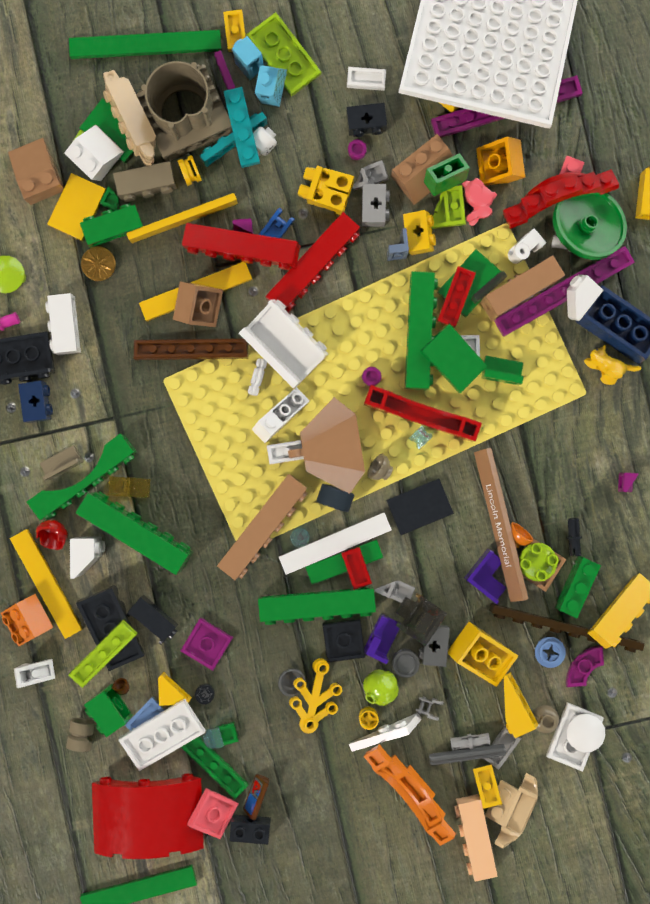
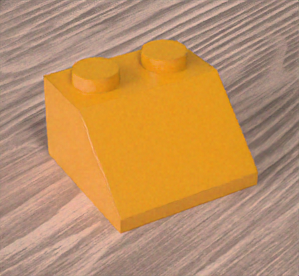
M507 136L476 148L480 180L484 183V186L510 183L525 178L520 139Z

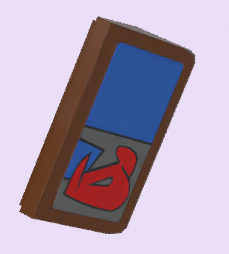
M256 774L243 807L244 812L254 821L257 818L269 785V778Z

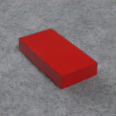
M360 547L342 552L341 554L353 589L372 584Z

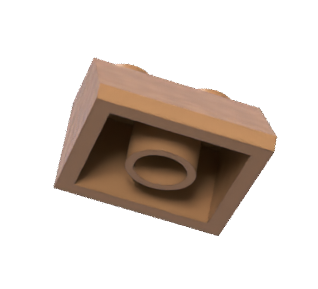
M180 281L173 320L190 325L216 327L223 290Z

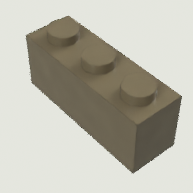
M170 161L113 173L117 194L121 201L131 202L137 197L149 198L153 197L155 193L168 194L177 189Z

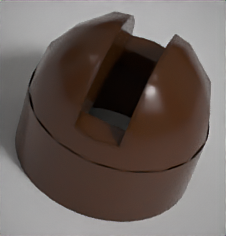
M119 678L113 683V690L117 694L125 695L128 693L130 686L125 678Z

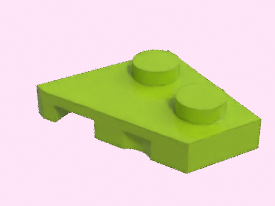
M462 185L455 186L440 194L439 202L434 210V226L432 229L466 225Z

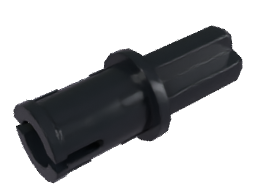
M579 518L568 519L567 539H569V556H582L580 543L582 536H580Z

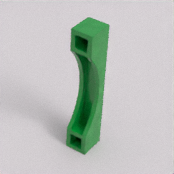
M119 434L104 445L97 465L82 481L62 490H42L28 500L27 504L40 521L51 520L57 515L56 512L62 508L64 510L72 505L74 498H81L87 494L89 487L92 485L94 487L98 486L104 481L102 478L107 474L111 476L119 470L118 466L122 463L126 465L135 458L133 455L137 452L126 436Z

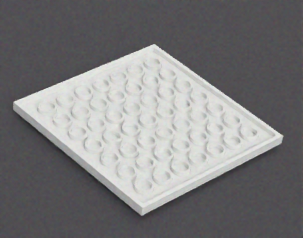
M421 0L399 93L550 129L578 0Z

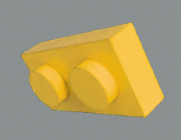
M242 9L223 12L228 52H233L232 48L237 40L246 37Z
M492 764L473 769L483 809L502 805Z

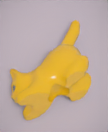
M606 345L592 350L591 358L584 360L588 367L601 371L602 376L600 380L607 385H614L618 379L623 377L626 371L635 372L641 370V366L625 364L619 359L608 356L605 351Z

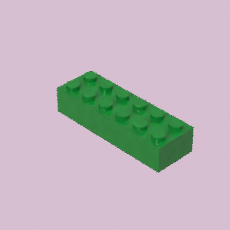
M96 491L87 493L76 514L171 573L177 575L183 570L193 553L189 545L184 542L178 543L174 541V536L168 532L161 533L157 530L158 526L149 521L148 523L142 521V517L133 511L131 513L124 510V505L117 501L115 503L108 500L109 496L101 491L99 493Z

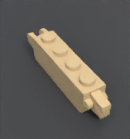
M114 70L103 73L105 81L104 98L112 106V115L119 121V129L127 138L126 143L129 150H133L135 156H140L144 165L151 166L154 163L156 135L129 79L125 77L119 78Z

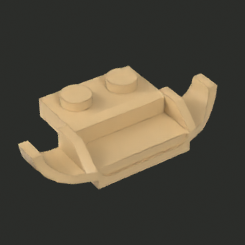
M528 773L525 774L519 789L501 780L498 789L502 805L488 808L485 817L502 826L494 843L502 849L515 841L523 833L538 800L537 780Z

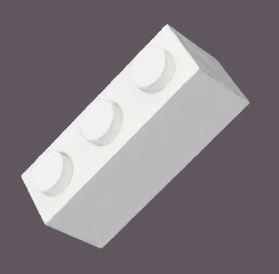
M71 293L47 296L48 301L45 303V306L50 316L47 324L48 330L52 335V339H50L51 351L57 355L81 353L75 296Z

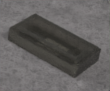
M501 271L471 297L474 304L504 281L507 277L506 273Z

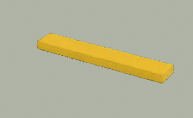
M235 193L127 232V237L131 243H135L238 204Z
M241 262L191 283L226 291L251 281L252 277L247 264ZM179 287L140 302L139 305L145 320L150 321L174 311Z
M29 529L11 537L10 540L64 638L66 639L83 629Z

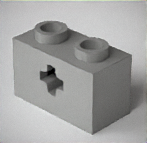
M363 184L362 226L384 227L385 221H389V209H386V202H389L390 191L386 190V184ZM374 202H377L378 209H374Z

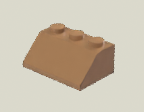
M436 134L392 169L391 177L413 205H416L431 193L424 183L427 168L453 157L452 153L439 135Z

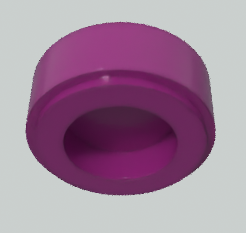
M359 139L351 141L348 145V155L354 160H361L365 157L367 152L366 144Z
M368 367L362 374V380L367 386H376L381 381V372L376 367Z

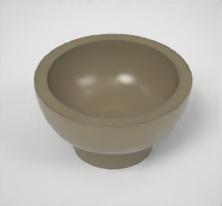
M379 454L373 460L368 470V478L372 480H387L390 477L393 467L390 466L387 456Z
M542 705L533 711L539 724L536 728L537 731L551 733L558 727L559 715L553 707Z

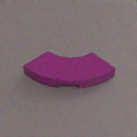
M602 645L593 646L582 651L572 661L566 676V687L587 686V678L595 668L604 666Z

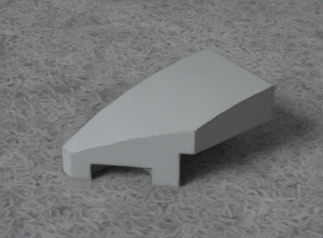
M381 160L364 167V169L361 168L360 175L356 183H354L353 189H362L363 184H378L389 180L384 162Z
M397 580L376 588L374 592L408 606L415 587Z

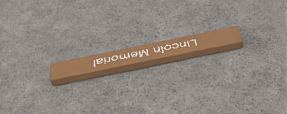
M487 448L474 452L510 602L527 600L528 595L492 449Z

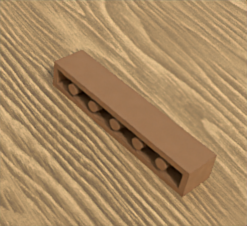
M288 474L217 567L234 580L238 577L242 579L248 571L246 566L249 562L254 563L260 556L258 553L262 546L266 548L271 542L270 535L274 531L278 533L284 525L281 521L285 516L290 517L296 510L293 507L297 501L302 502L308 494L306 492L307 487Z

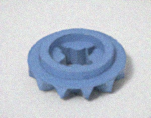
M545 637L538 641L535 647L537 661L547 668L559 666L566 655L563 643L555 637ZM552 646V650L557 654H550V657H547V653L543 650H549Z

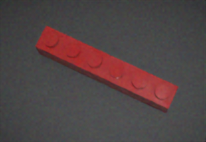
M342 212L297 261L296 269L291 268L265 296L268 302L271 299L280 300L286 306L285 310L289 313L296 305L294 302L298 298L302 299L308 293L307 288L311 284L315 285L321 279L320 274L324 270L328 271L333 266V260L337 256L341 257L346 252V246L358 239L360 236V226Z
M186 223L182 246L191 254L198 255L199 252H202L206 256L213 258L219 255L230 261H234L237 258L242 259V262L253 264V261L260 262V265L266 267L278 265V268L283 270L296 269L301 247L297 241L191 223Z

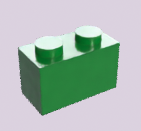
M459 153L427 168L424 183L434 197L466 181L470 167Z

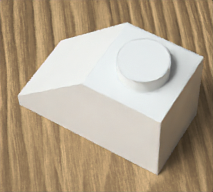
M588 275L575 276L567 289L568 318L571 320L580 321L603 291Z

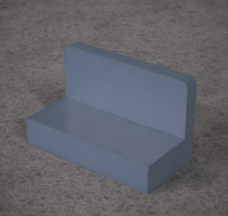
M402 228L401 244L388 246L387 261L407 258L409 246L406 228Z

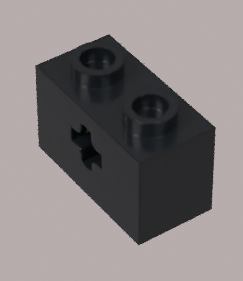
M385 103L346 107L349 136L362 137L364 134L380 135L386 132Z
M233 814L229 841L268 845L271 817L257 816L254 821L248 815Z

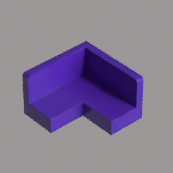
M487 548L464 579L494 603L498 604L499 601L497 599L506 587L492 575L501 565V561L492 550Z
M380 614L364 647L366 655L387 664L389 661L387 653L401 627V623Z

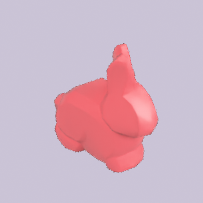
M478 178L472 181H464L462 187L464 188L465 201L474 207V210L467 215L466 221L471 226H474L479 218L485 219L492 215L493 211L490 206L497 197V193L490 191Z

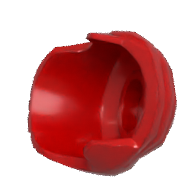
M46 520L36 528V538H40V544L45 548L62 550L68 538V531L60 522Z

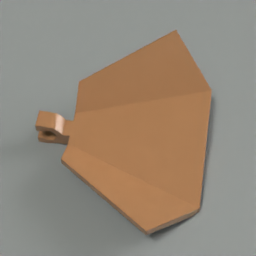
M334 397L300 432L302 448L288 450L289 458L304 456L306 472L350 494L365 473L356 414Z

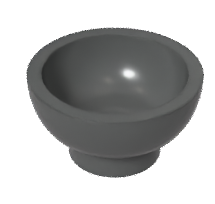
M291 668L281 673L278 679V687L284 695L293 697L300 694V691L294 687L293 682L296 678H302L306 682L305 676L301 671ZM298 682L297 687L302 686L303 682Z

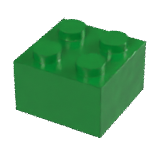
M112 684L101 690L84 704L86 714L94 719L97 723V730L104 734L106 738L124 726L133 716L120 695L113 690Z

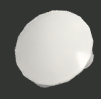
M580 714L571 718L567 728V739L572 747L585 753L593 752L603 744L605 727L601 720L591 714Z

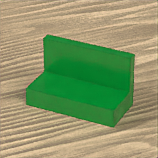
M485 356L484 363L487 367L482 371V379L513 385H521L523 383L524 376H521L523 362Z

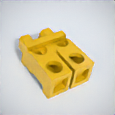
M317 166L316 169L306 167L303 178L312 181L310 187L301 184L298 196L307 199L308 204L325 208L341 215L345 211L354 184V176Z

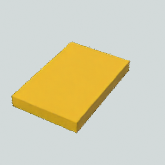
M71 173L47 225L84 241L85 236L80 223L86 217H95L100 206L99 202L106 189Z

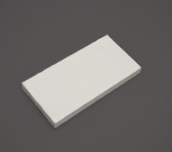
M183 699L120 736L118 740L137 769L141 771L204 734L206 730L186 699Z

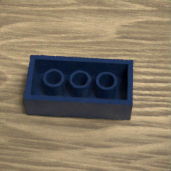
M602 285V293L580 321L575 322L636 364H640L647 360L650 355V317Z

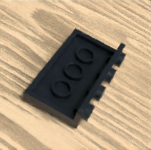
M48 331L0 339V385L12 384V380L18 379L19 382L31 381V377L38 376V379L49 378L50 374H55Z

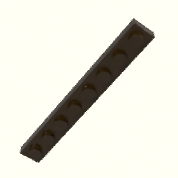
M493 603L490 605L489 611L494 613L496 618L505 619L506 616L513 618L512 621L524 624V621L530 622L531 626L542 629L543 626L550 627L549 631L561 634V631L569 632L568 635L571 637L580 638L581 635L587 637L588 641L598 643L588 634L591 628ZM620 636L621 641L614 647L617 648L618 645L625 646L624 650L636 653V650L643 651L645 643Z

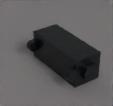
M145 595L141 596L126 614L128 617L131 615L156 635L160 639L158 642L160 645L167 638L171 640L178 632L175 628L179 624Z

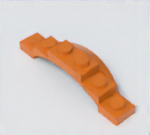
M380 744L367 751L364 758L372 766L374 772L384 778L397 791L414 812L428 835L432 836L440 846L454 839L456 833L443 819L446 813L434 801L435 793L411 765L405 767L396 755L390 757Z

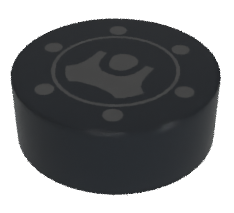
M209 684L200 685L195 692V698L200 704H209L215 696L214 688Z

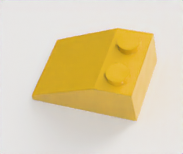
M471 622L466 624L448 650V654L456 663L496 687L518 658L516 653Z

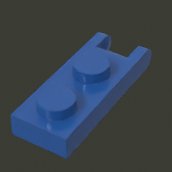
M278 208L259 235L282 238L295 219L291 217L285 222L279 217L283 210Z

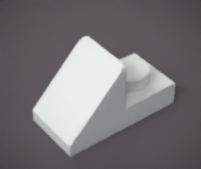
M52 659L32 664L25 663L14 668L17 688L55 679Z

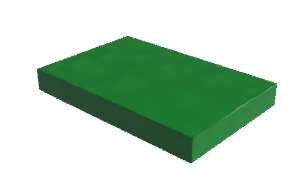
M102 98L79 128L86 132L97 125L124 151L119 159L126 164L134 152L129 150L126 143L127 138L119 129V121L112 115L111 104Z
M477 249L460 266L476 272L461 312L465 318L478 305V301L482 300L504 275ZM454 274L437 292L443 299L446 298Z
M447 324L421 350L424 356L458 393H461L487 367L484 361L450 324Z

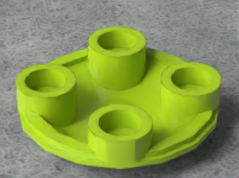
M0 256V292L7 294L17 290L25 282L26 275L22 264L16 258Z
M543 543L528 545L519 557L522 573L533 581L549 579L555 573L559 561L555 552Z

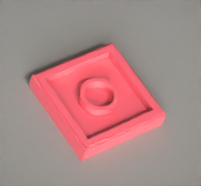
M206 788L187 825L221 839L239 803Z

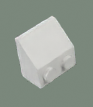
M97 125L75 138L65 151V154L91 180L102 181L124 153Z
M76 537L70 539V579L84 575L102 556V552H105V541H102V537Z

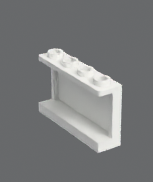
M271 299L259 315L247 327L243 328L239 334L292 388H295L328 355L326 352L327 348L322 342L314 340L312 337L313 333L308 328H303L299 324V319L294 314H289L285 310L286 306L280 300Z

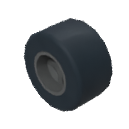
M322 484L317 502L340 511L349 512L354 494H348V492L337 487Z

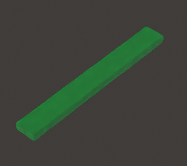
M220 30L69 38L71 59L222 51Z

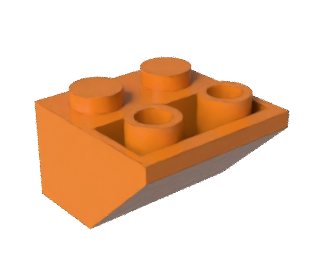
M36 594L0 613L3 623L10 630L11 638L17 643L18 647L54 628Z

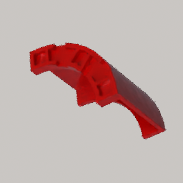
M192 773L182 774V777L158 781L140 779L138 782L113 780L111 777H101L99 781L92 782L94 853L106 857L120 854L122 859H153L169 857L171 852L180 851L182 855L204 849L203 832L187 825L202 796L201 778L193 776Z

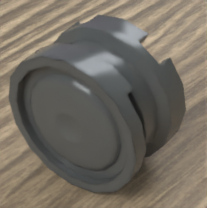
M400 649L393 655L392 666L400 677H412L419 670V659L412 650Z

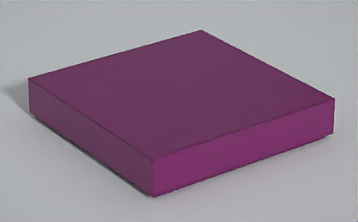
M200 617L180 651L213 671L233 636Z

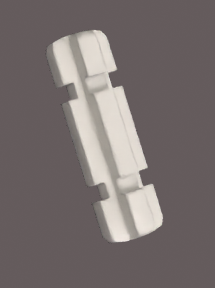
M257 359V367L254 368L250 382L251 386L248 389V394L257 396L259 393V386H261L265 373L264 369L267 366L265 359Z

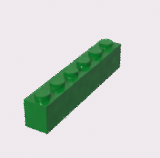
M412 271L410 274L404 389L428 390L429 386L433 385V374H430V367L434 365L421 352L435 337L432 336V328L436 327V317H433V309L437 307V298L434 297V290L438 288V278H435V273Z
M373 587L355 590L342 589L261 596L258 598L260 622H265V625L276 624V621L284 620V623H293L295 619L302 618L303 621H314V617H322V620L334 619V616L341 615V618H351L353 614L371 616L372 612H376Z

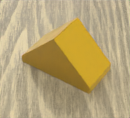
M165 672L159 676V706L174 705L183 699H186L189 703L192 697Z

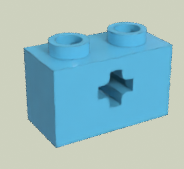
M248 36L235 42L232 48L235 64L251 80L259 73L260 65H264L262 53Z

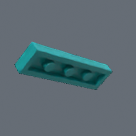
M242 87L223 91L241 168L260 164Z
M263 112L255 113L250 117L253 133L258 127H264L268 124L267 117ZM233 132L228 136H222L217 141V144L212 147L209 146L202 151L200 158L206 167L236 147Z

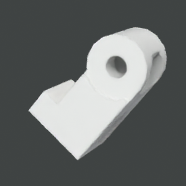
M532 229L509 250L508 258L512 263L519 264L528 258L531 250L536 252L547 242L535 229Z

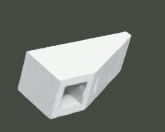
M296 387L264 415L252 430L266 443L310 400Z

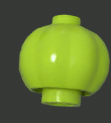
M374 670L364 679L363 689L366 700L369 703L385 706L397 698L399 693L397 679L390 671Z

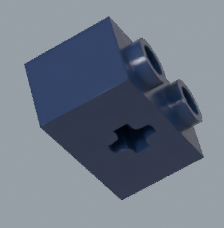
M44 381L18 384L23 422L33 423L51 420L53 408L49 404L48 396H50L49 385H46ZM40 399V402H38L37 405H35L34 401Z

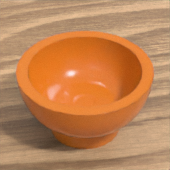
M515 522L510 524L516 548L533 542V537L526 529Z

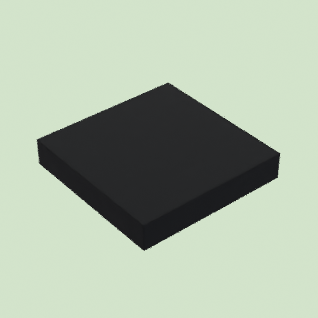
M360 619L322 624L328 663L365 658Z

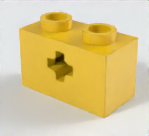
M426 210L403 214L404 228L407 229L408 253L417 255L433 252L436 245L435 235L432 234V227L434 226L433 216Z

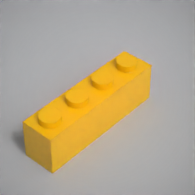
M640 573L632 577L588 631V634L605 649L611 646L615 647L621 641L620 635L623 632H628L633 626L631 623L633 619H637L642 615L645 604H650V581Z

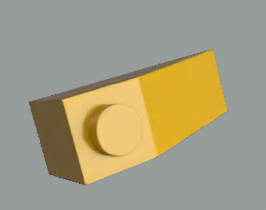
M509 672L504 676L506 728L510 734L517 738L535 730L539 724L512 673Z

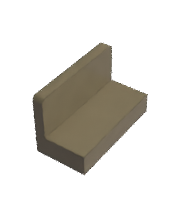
M73 445L39 464L45 473V476H43L44 480H51L83 463V460L76 446Z

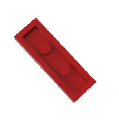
M460 266L457 267L437 322L445 325L450 324L453 328L456 327L476 272Z

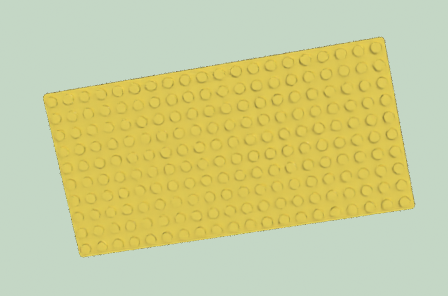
M507 223L298 317L299 324L303 328H308L313 333L312 337L316 342L320 341L326 346L328 355L297 386L310 401L266 443L254 433L252 428L295 388H292L267 362L258 395L248 394L254 368L257 367V359H264L250 344L248 346V359H206L164 379L166 389L236 541L288 474L306 486L308 494L302 502L297 501L293 507L296 510L290 517L285 516L281 521L284 525L278 533L274 531L270 535L271 539L335 510L317 502L321 485L331 484L306 472L304 459L269 464L267 445L301 440L300 432L334 397L354 412L357 418L365 473L351 492L354 494L353 501L586 394L584 385L550 312L543 314L503 337L495 322H491L480 302L466 318L460 314L454 329L459 335H479L480 358L483 361L485 356L523 362L521 376H524L523 383L521 385H513L482 379L481 372L461 393H458L433 366L430 367V374H433V385L429 386L428 390L404 389L411 272L435 273V278H438V288L434 290V297L437 298V307L433 309V317H436V327L432 328V336H436L446 326L437 322L445 301L437 292L456 272L457 267L461 266L475 249L504 273L491 292L508 283V279L511 278L513 280L515 275L519 276L529 270L525 260L519 264H514L508 258L509 250L517 241ZM368 367L379 369L381 381L376 387L415 402L481 422L482 425L476 442H470L365 406L364 402L370 386H367L362 380L364 370ZM379 454L387 456L390 466L393 467L392 474L387 480H372L368 478L369 467Z

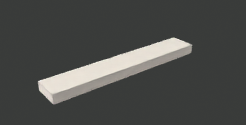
M383 512L281 555L279 560L287 575L389 532L392 529Z

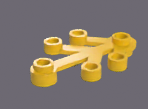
M322 658L316 659L312 665L316 676L311 694L306 687V682L302 678H296L293 682L294 687L300 691L309 705L307 713L303 709L302 701L298 697L294 696L289 700V705L292 709L296 710L301 718L299 722L300 729L307 734L313 733L318 728V722L328 714L334 715L338 711V706L332 701L328 702L325 708L316 713L317 707L333 695L339 696L342 693V687L338 683H332L329 689L320 694L324 675L329 671L328 662ZM322 665H325V668L322 671H320V667ZM302 681V686L297 687L298 682ZM335 687H338V690L336 692H333V689ZM298 700V704L293 706V702ZM334 705V709L329 711V707ZM312 722V725L307 727V723Z

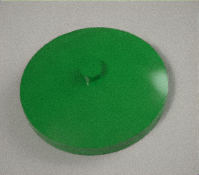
M589 193L558 202L554 208L553 226L557 237L570 252L581 258L589 260L607 258L621 247L626 238L627 222L624 212L617 201L608 193L602 195L600 193Z

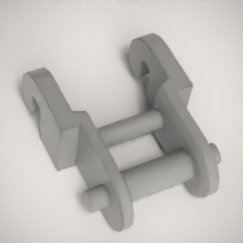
M425 696L423 698L419 697L421 703L419 709L415 711L420 715L421 713L426 714L427 718L438 721L439 717H434L429 713L433 703L443 705L444 702L438 701L435 698L429 700L425 699ZM425 702L429 703L427 711L423 710Z

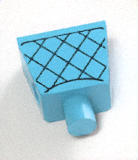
M260 65L255 94L262 104L280 107L287 73L286 69Z

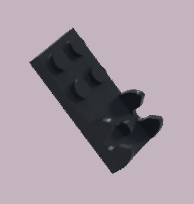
M115 585L76 602L96 646L122 620L132 627L126 615L125 603L119 600L118 589ZM137 636L106 664L108 671L144 657L145 653Z

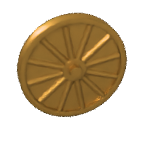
M92 247L82 256V271L91 280H106L115 271V258L104 247Z

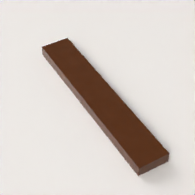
M244 338L134 340L133 359H248L249 343Z

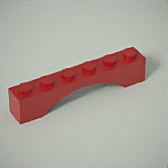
M370 385L364 402L365 406L470 442H476L482 425L481 422L415 402Z

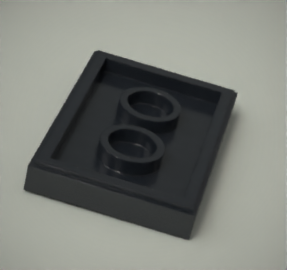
M439 478L386 500L400 535L454 514Z

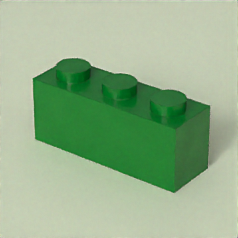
M135 204L122 205L119 207V210L114 212L112 210L104 211L101 213L102 216L96 218L94 216L84 218L80 226L88 247L91 248L127 236V232L143 227Z
M577 556L554 608L578 618L601 565L584 557Z

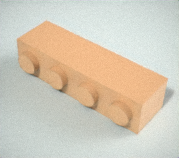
M479 794L457 798V805L454 806L456 818L460 817L461 825H458L460 836L465 839V844H462L464 855L469 858V863H466L468 874L473 875L475 882L498 877Z

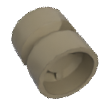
M72 718L69 724L71 735L67 736L66 748L77 752L90 751L93 741L90 735L94 734L96 722L87 718Z

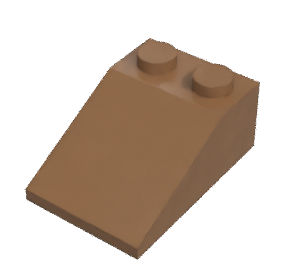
M44 138L8 152L24 200L30 205L63 191L64 186Z

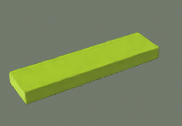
M122 620L68 676L83 688L137 635V632L126 621Z

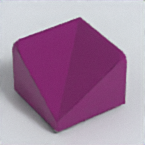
M251 218L232 220L234 231L254 234Z
M619 473L618 492H632L633 482L637 478L638 473Z

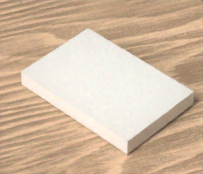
M567 702L546 757L583 772L590 752L578 751L569 744L567 739L568 725L571 718L575 715L591 714L596 716L601 722H603L604 717Z

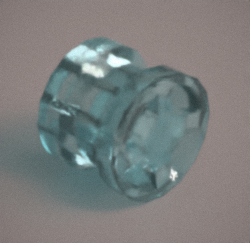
M422 425L408 439L414 441L416 447L420 449L433 436L427 433Z

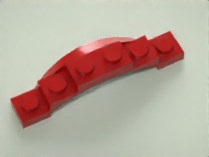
M612 169L595 175L594 171L588 174L580 172L559 174L539 183L524 198H521L519 204L504 209L503 215L511 229L527 223L528 219L563 200L589 193H600L602 195L619 188V182Z

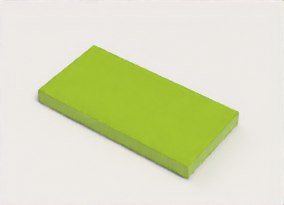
M276 12L246 34L262 53L263 60L268 66L287 70L284 88L291 97L322 74L321 70Z

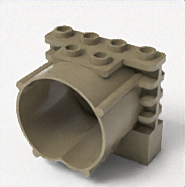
M181 61L165 63L151 73L146 85L143 84L141 90L136 94L156 135L155 141L165 162L176 159L233 132L229 116L205 64L200 65L196 62L189 64ZM180 91L193 92L204 101V106L199 112L185 114L180 121L169 122L162 118L164 103L174 93Z

